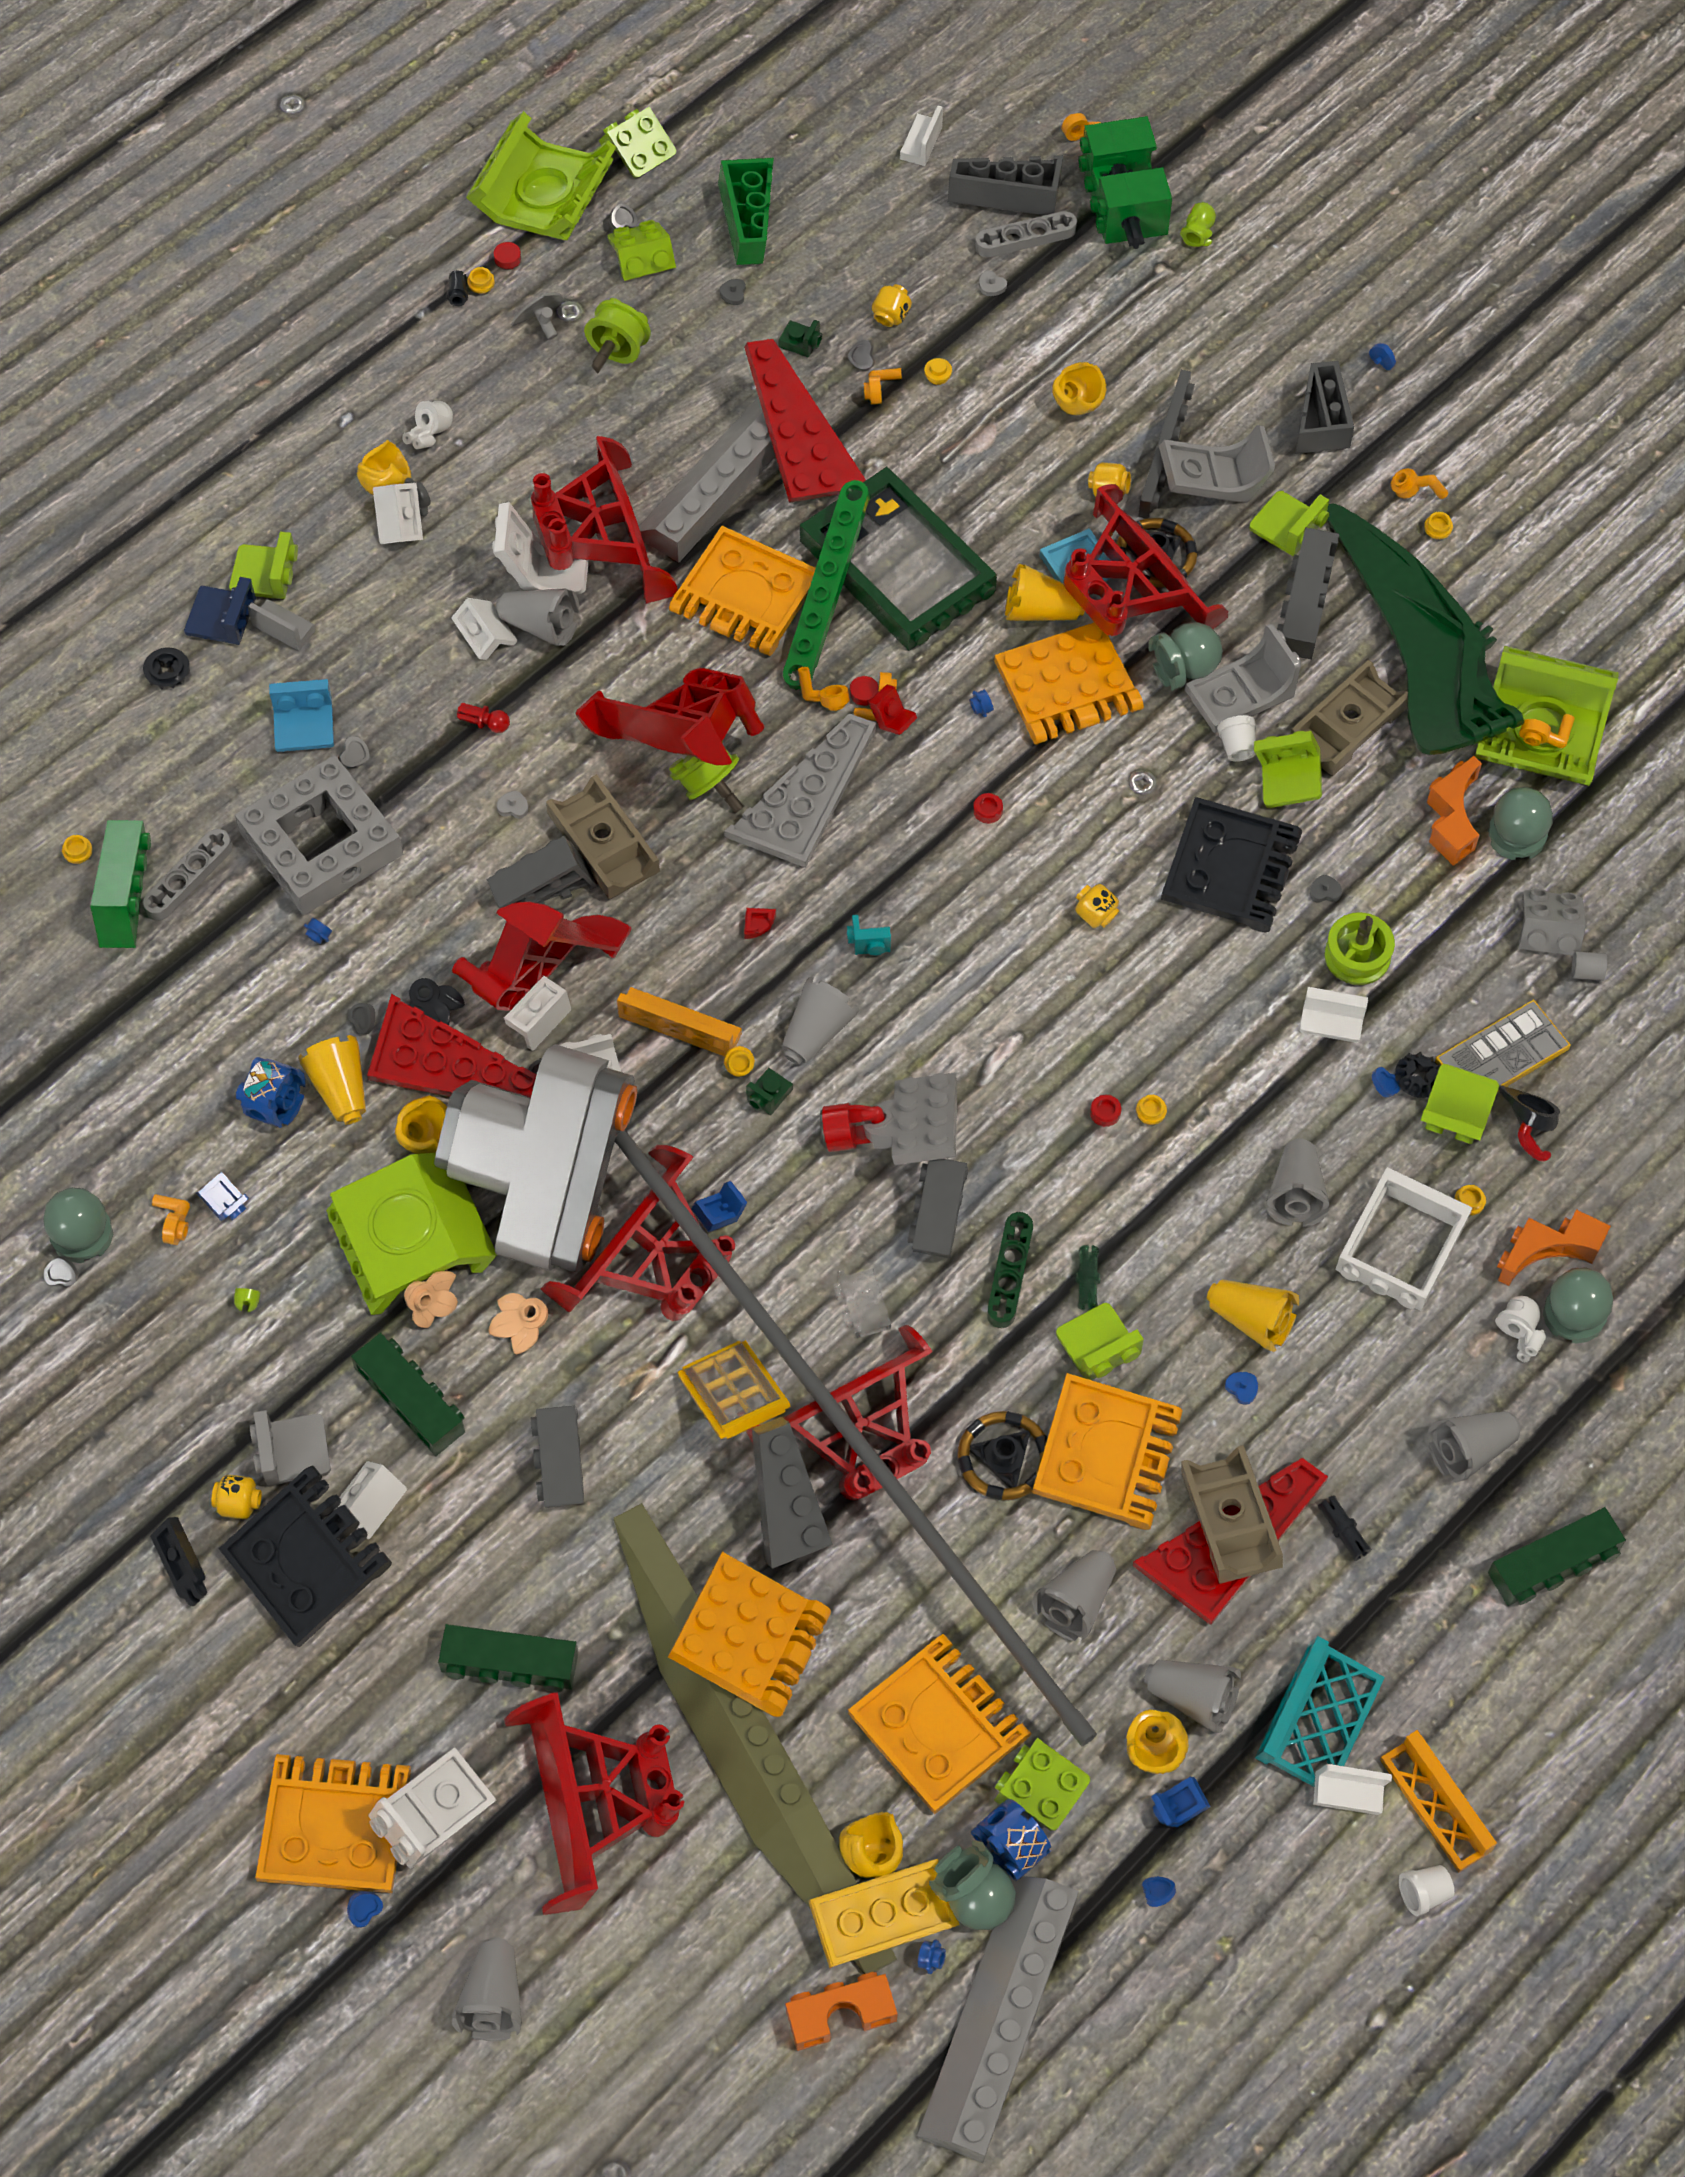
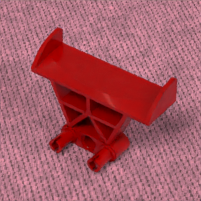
M597 436L598 464L556 493L551 490L549 475L539 473L534 476V492L531 495L533 520L548 563L552 568L556 570L568 569L573 564L574 559L640 565L643 573L644 600L646 604L674 597L678 591L675 579L663 569L650 566L634 511L618 473L619 470L632 467L630 455L621 443L612 438ZM609 480L617 502L601 505L597 508L592 491ZM564 516L582 522L572 537L570 536ZM624 522L631 543L609 541L604 527ZM595 533L598 537V540L591 539L595 535Z
M1116 484L1099 487L1097 489L1093 515L1096 519L1103 515L1109 523L1091 554H1086L1087 550L1082 548L1072 552L1071 560L1065 568L1063 580L1066 590L1105 634L1116 636L1124 631L1127 618L1182 606L1196 622L1208 625L1212 629L1223 623L1228 618V610L1222 604L1206 607L1169 556L1137 522L1117 505L1123 499V491ZM1115 530L1138 555L1139 558L1133 563L1111 538ZM1104 552L1111 561L1099 560ZM1149 568L1169 592L1160 594L1142 572ZM1102 578L1127 579L1125 596L1123 597L1124 593L1121 591H1113ZM1132 585L1141 594L1142 598L1130 600ZM1097 594L1101 599L1094 600L1090 595Z
M697 668L690 671L683 678L684 684L646 707L604 697L602 691H597L575 713L583 726L597 736L611 740L626 739L671 753L695 756L702 762L716 766L730 765L732 763L722 741L736 717L740 718L747 735L755 736L764 730V724L755 711V699L743 677L706 668Z
M534 902L512 903L498 909L496 914L506 920L491 962L487 960L480 968H477L465 957H461L455 962L452 973L469 983L473 993L497 1010L511 1011L543 976L548 978L576 945L599 948L610 957L615 958L632 928L630 925L613 917L590 915L569 921L564 919L563 913L545 904Z
M668 1145L652 1147L648 1154L666 1168L662 1178L697 1221L675 1181L693 1159V1156ZM651 1189L574 1287L560 1282L549 1281L541 1287V1291L570 1313L594 1283H599L662 1300L660 1309L665 1318L671 1321H678L695 1307L718 1277V1274L691 1240L668 1241L680 1226L676 1220L659 1241L640 1226L660 1201ZM725 1235L711 1240L729 1262L732 1257V1251L735 1250L736 1244L734 1240ZM630 1238L649 1252L631 1277L605 1271ZM698 1253L671 1287L664 1254ZM651 1262L656 1284L638 1279ZM690 1274L699 1275L702 1279V1286L694 1285L690 1280Z
M903 1325L898 1328L909 1351L830 1392L837 1403H842L849 1418L861 1433L864 1430L899 1444L879 1455L884 1462L890 1465L891 1472L897 1479L923 1466L931 1454V1447L926 1441L919 1439L910 1440L905 1367L931 1354L932 1350L923 1337L909 1325ZM893 1374L895 1402L863 1419L852 1395ZM816 1401L783 1417L790 1423L794 1436L844 1474L839 1482V1490L844 1498L853 1501L859 1500L883 1488L865 1464L855 1468L857 1454L850 1445H848L845 1460L827 1447V1445L843 1437L840 1432L820 1442L799 1425V1423L823 1411ZM896 1409L898 1432L872 1421ZM744 1410L737 1413L738 1417L746 1414ZM750 1428L746 1432L753 1444L752 1428Z
M557 1692L521 1705L510 1712L504 1719L505 1726L530 1724L564 1889L563 1894L551 1899L542 1907L543 1915L581 1910L598 1890L592 1859L641 1827L648 1835L653 1837L665 1835L677 1821L679 1810L685 1803L684 1800L680 1801L684 1797L683 1794L674 1788L665 1747L669 1742L670 1735H667L669 1730L665 1726L660 1724L654 1725L649 1732L640 1735L633 1745L564 1725ZM569 1747L586 1752L592 1784L577 1786ZM604 1757L620 1761L609 1776ZM627 1764L629 1765L636 1801L610 1787V1784ZM647 1779L655 1781L658 1784L659 1790L651 1788ZM596 1800L604 1839L590 1848L581 1802ZM616 1813L630 1822L619 1829Z

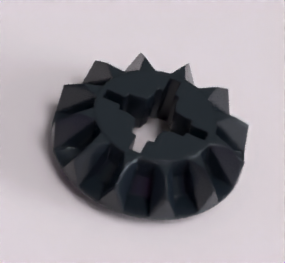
M170 647L160 648L146 658L143 672L151 686L157 685L161 690L166 686L174 689L177 683H184L186 675L190 674V663L182 651ZM161 666L166 668L171 666L173 673L168 671L163 673Z
M1422 1052L1417 1054L1408 1053L1396 1065V1082L1405 1093L1413 1097H1429L1441 1065H1437L1434 1062L1433 1056L1426 1057L1422 1055ZM1416 1068L1420 1072H1427L1424 1079L1421 1076H1412Z

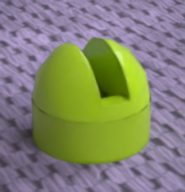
M236 1288L234 1293L236 1308L242 1311L243 1305H248L247 1312L255 1310L259 1304L261 1292L247 1288Z

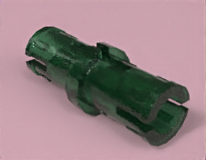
M1089 1245L1079 1247V1272L1076 1273V1282L1079 1284L1077 1307L1084 1311L1085 1304L1087 1303L1088 1311L1098 1306L1097 1284L1101 1281V1274L1098 1272L1099 1248L1094 1245L1091 1246V1252H1089Z

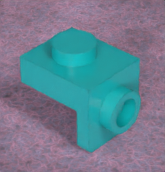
M852 915V925L847 926L848 944L854 943L855 955H881L884 952H891L890 927L860 929L858 915Z

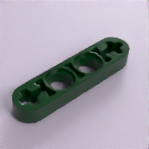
M1023 1212L1012 1213L1005 1222L987 1309L989 1323L997 1328L1009 1327L1014 1322L1033 1234L1032 1218ZM1017 1223H1023L1024 1228L1021 1230L1020 1241L1014 1240ZM1010 1249H1015L1021 1253L1022 1258L1017 1262H1010L1005 1258L1004 1254ZM1009 1277L1016 1282V1287L1007 1291L1003 1290L998 1283L1002 1278ZM1001 1299L1007 1300L1006 1313L1003 1318L997 1317L996 1312L1000 1308Z

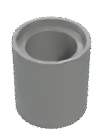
M1575 951L1572 959V978L1604 981L1607 970V955L1605 953Z

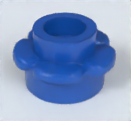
M985 689L979 692L973 691V698L969 699L974 713L976 715L981 713L983 717H987V713L994 710L988 693Z
M312 918L308 925L304 924V927L308 929L305 933L308 938L318 944H321L323 940L329 942L328 937L332 930L315 918Z
M935 1939L933 1942L925 1940L919 1950L918 1967L926 1969L928 1974H932L936 1969H941L945 1961L946 1950L941 1948L939 1940Z

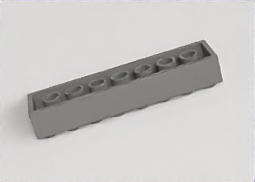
M759 397L756 398L641 523L639 529L645 543L679 563L775 458V452Z
M1023 1876L1017 1881L1011 1878L1016 1891L1014 1910L1004 1923L992 1930L917 2135L920 2139L981 2163L984 2162L1079 1893L1078 1890L1046 1878Z

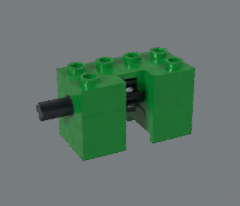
M1148 116L1085 125L1084 137H1080L1082 155L1078 156V165L1080 172L1085 173V191L1091 194V211L1097 215V232L1102 234L1105 244L1128 241L1129 247L1133 246V249H1138L1139 245L1145 243L1144 238L1168 235L1173 198L1164 168L1152 169L1151 166L1152 151L1157 150V145Z

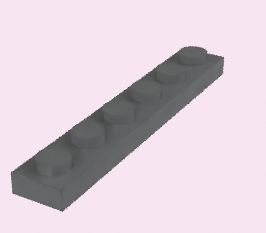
M1182 369L1180 371L1141 496L1138 517L1150 518L1152 509H1158L1161 493L1158 492L1159 486L1164 487L1167 480L1159 446L1163 440L1179 441L1181 427H1178L1179 421H1185L1188 405H1185V401H1191L1195 384L1190 383L1191 371Z

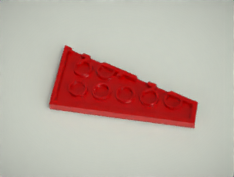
M774 339L747 342L744 347L789 503L839 495L842 487L847 482L852 480L866 481Z
M391 994L367 1077L370 1081L449 1097L458 1087L470 1080H475L531 1098L537 1074L524 1067H518L506 1060L503 1055L497 1052L493 1053L481 1046V1043L442 1021L438 1022L425 1015L424 1011L415 1006L413 1008L405 1004L400 998Z
M1300 1458L1258 1486L1278 1542L1328 1480L1326 1474L1304 1458ZM1230 1505L1222 1511L1226 1515L1234 1516L1241 1510L1236 1506ZM1200 1521L1188 1527L1185 1532L1174 1539L1162 1543L1148 1555L1141 1556L1133 1561L1132 1565L1210 1625L1214 1623L1251 1577L1248 1576L1219 1584Z

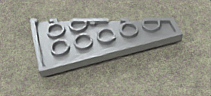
M849 713L826 735V739L818 747L812 748L805 755V759L797 766L794 765L770 787L753 808L749 807L742 814V818L736 824H731L724 831V837L806 868L876 731V723Z

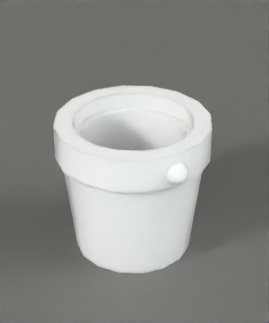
M1247 715L1234 716L1218 724V734L1222 739L1230 761H1245L1256 755L1254 752L1256 724L1253 717Z
M1442 1865L1416 1871L1409 1870L1399 1875L1401 1896L1408 1910L1415 1916L1423 1915L1429 1912L1430 1909L1454 1897L1453 1881L1446 1868Z

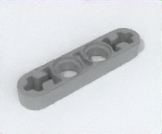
M1061 211L986 229L977 234L975 249L982 257H994L1068 239L1076 232L1077 219L1071 212ZM1034 228H1043L1046 232L1042 235H1037L1032 230ZM1009 234H1017L1018 236H1020V239L1016 241H1011L1007 239L1006 236Z
M213 829L206 833L146 894L143 899V905L149 918L153 920L167 918L230 854L232 843L226 831ZM221 841H223L222 846L215 845L213 847V842L220 843ZM196 859L206 861L205 866L198 870L192 869L190 864ZM182 879L186 882L185 886L180 890L170 888V884L174 880ZM154 902H155L156 904H160V903L162 902V903H163V907L160 908V907L156 906V907L153 908L152 904H153Z

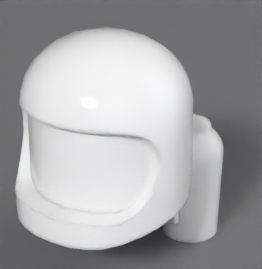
M443 401L420 402L415 411L417 426L411 429L410 432L403 434V442L405 444L413 443L415 449L432 447L436 442L433 435L446 431L452 424L453 412L450 406Z
M1516 1296L1507 1303L1506 1310L1498 1314L1495 1323L1506 1334L1518 1338L1517 1349L1519 1351L1517 1358L1522 1362H1528L1531 1356L1537 1355L1546 1339V1335L1543 1329L1535 1330L1541 1316L1538 1304L1527 1296Z

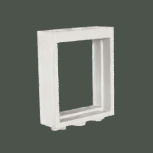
M1387 1167L1346 1243L1335 1270L1339 1271L1348 1280L1359 1281L1368 1285L1377 1294L1388 1295L1397 1299L1406 1308H1415L1422 1311L1469 1219L1472 1207ZM1386 1194L1453 1226L1421 1290L1353 1258Z

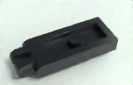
M170 1517L150 1537L177 1595L185 1599L188 1605L195 1606L207 1594V1589L203 1583L206 1576L179 1518Z

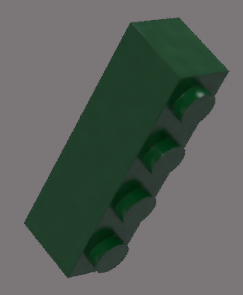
M380 1332L351 1356L354 1368L436 1457L465 1433L463 1425L465 1417L454 1404L451 1406L447 1405L442 1399L444 1397L443 1392L434 1382L428 1384L422 1378L424 1373L415 1361L411 1360L408 1362L402 1356L404 1352L400 1345L393 1338L387 1340Z
M1606 1507L1494 1561L1488 1574L1507 1606L1516 1602L1519 1605H1523L1537 1596L1536 1592L1544 1588L1548 1591L1558 1588L1565 1582L1564 1578L1572 1574L1580 1577L1593 1568V1564L1601 1560L1604 1563H1608L1620 1556V1550L1626 1539Z
M445 1624L438 1664L441 1672L445 1673L447 1677L454 1679H464L465 1676L478 1677L479 1681L493 1684L497 1683L498 1680L510 1681L513 1686L520 1688H529L532 1684L544 1686L543 1688L547 1691L563 1692V1689L572 1690L579 1651L576 1641Z

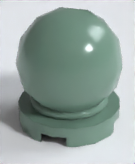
M1199 622L1182 624L1172 632L1170 637L1166 633H1159L1149 639V651L1154 650L1157 662L1153 664L1154 670L1165 687L1171 685V691L1183 687L1186 683V678L1195 680L1208 676L1217 668L1222 660L1223 649L1219 635L1210 626Z
M1529 787L1513 788L1502 795L1494 808V815L1488 826L1492 848L1499 855L1510 860H1515L1516 857L1525 858L1528 856L1531 859L1538 855L1547 841L1548 832L1553 824L1550 801L1541 792Z
M70 1187L55 1193L47 1202L43 1217L44 1229L58 1256H64L74 1263H85V1259L93 1258L97 1254L99 1256L104 1254L111 1245L113 1229L111 1220L105 1212V1206L97 1196L87 1189Z
M1587 1267L1568 1270L1556 1279L1551 1287V1292L1545 1300L1543 1317L1546 1326L1556 1337L1560 1335L1565 1339L1572 1340V1343L1575 1344L1589 1342L1600 1334L1607 1322L1608 1316L1612 1312L1614 1300L1611 1284L1601 1273Z
M974 1840L972 1841V1846L964 1850L957 1846L948 1852L935 1866L934 1870L937 1872L935 1880L929 1881V1885L940 1900L948 1902L956 1919L964 1926L976 1930H992L1004 1923L1014 1910L1016 1891L1008 1873L999 1865L993 1863V1856L983 1842Z

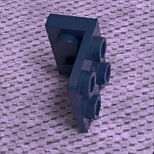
M240 577L237 586L233 587L231 591L200 586L184 629L185 635L240 645L250 617L248 606L250 603H255L256 600L251 579Z

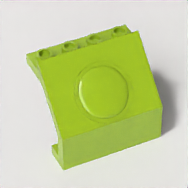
M523 111L510 121L466 198L497 224L567 241L613 162L611 156L616 146L608 140L593 152L588 153L545 142L527 127L532 118Z
M1504 646L1493 686L1499 698L1504 703L1516 707L1522 713L1524 720L1537 719L1543 721L1551 727L1550 732L1557 735L1563 715L1569 714L1574 716V723L1568 743L1564 748H1558L1548 743H1543L1539 746L1529 745L1519 735L1521 726L1515 729L1509 727L1505 733L1492 738L1484 737L1482 742L1478 743L1475 757L1590 786L1619 673Z
M436 1153L411 1154L330 1193L333 1202L326 1210L328 1219L335 1230L340 1247L346 1255L351 1272L356 1278L362 1292V1297L371 1315L382 1314L396 1296L415 1281L426 1280L435 1272L445 1271L451 1267L469 1264L472 1273H481L497 1256L465 1183L449 1178L447 1170L435 1167Z

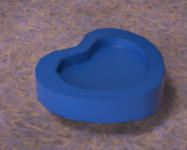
M1379 343L1370 349L1369 356L1375 364L1378 365L1380 363L1386 370H1391L1395 366V356L1388 345Z
M1378 1067L1372 1072L1373 1084L1380 1095L1385 1098L1392 1097L1400 1091L1401 1088L1396 1082L1395 1074H1390L1383 1067Z
M1237 1372L1229 1375L1225 1382V1388L1229 1393L1236 1396L1240 1404L1247 1405L1256 1398L1258 1382L1255 1375L1251 1373Z
M1150 1877L1142 1883L1147 1904L1152 1907L1168 1903L1176 1893L1175 1883L1165 1877Z
M357 1892L350 1897L348 1902V1918L356 1927H365L373 1916L378 1915L382 1911L383 1902L373 1892Z

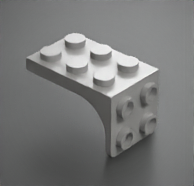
M1257 425L1245 439L1230 446L1211 447L1171 440H1163L1159 446L1170 492L1248 503L1275 469L1269 439L1264 426Z
M1273 624L1265 626L1264 635L1260 643L1250 653L1233 663L1213 671L1204 678L1186 683L1185 691L1212 731L1216 733L1218 732V724L1227 718L1240 715L1254 716L1293 698L1298 683L1301 660L1298 654L1292 652L1286 644L1284 634L1277 630Z

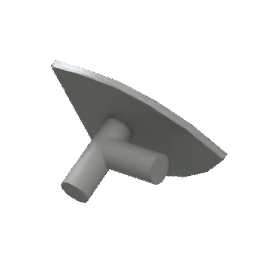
M553 292L542 294L525 306L514 317L511 325L515 326L536 316L547 339L556 337L558 334L550 319L553 313L552 309L561 305L563 301L562 295Z

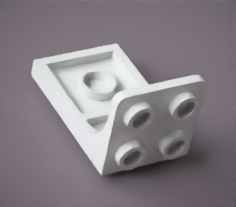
M510 502L499 504L498 516L495 518L496 536L492 549L495 557L500 559L507 572L518 582L519 587L524 591L565 588L574 591L576 595L584 593L586 590L589 560L574 559L573 564L565 570L552 568L548 563L541 540L534 535Z
M454 1747L387 1799L382 1797L368 1816L371 1819L369 1823L373 1831L380 1838L384 1836L391 1844L392 1848L390 1850L394 1858L400 1864H406L411 1869L494 1804L496 1799Z

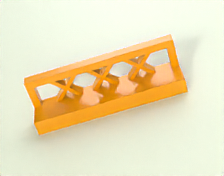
M630 987L627 995L620 993L617 998L618 1015L620 1018L725 1056L729 1049L737 1045L742 1035V1028L632 987Z
M1418 1730L1406 1736L1401 1745L1380 1758L1389 1774H1392L1393 1780L1458 1873L1493 1851L1497 1842ZM1406 1752L1414 1763L1412 1774L1398 1771L1391 1760ZM1417 1769L1419 1770L1422 1776L1417 1775ZM1405 1779L1411 1780L1410 1786L1405 1781ZM1415 1782L1428 1784L1433 1790L1432 1802L1417 1798L1414 1793ZM1437 1797H1438V1799L1440 1800V1802H1441L1442 1804H1437V1803H1436ZM1424 1807L1430 1808V1815ZM1435 1810L1449 1813L1453 1819L1452 1830L1438 1828L1433 1821ZM1457 1826L1459 1827L1462 1833L1456 1832ZM1445 1836L1450 1837V1842L1447 1841ZM1455 1838L1468 1841L1475 1850V1853L1461 1861L1453 1849Z

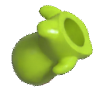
M1200 202L1194 204L1186 219L1187 225L1180 231V235L1187 245L1200 247L1212 244V240L1208 238L1213 234L1210 228L1215 223L1216 213L1210 204Z

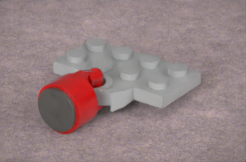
M955 1072L895 1081L894 1099L882 1102L876 1106L851 1105V1103L823 1106V1109L820 1110V1128L825 1149L829 1152L856 1149L859 1144L873 1143L875 1149L892 1147L894 1165L956 1157L957 1078ZM865 1122V1125L856 1126V1123Z

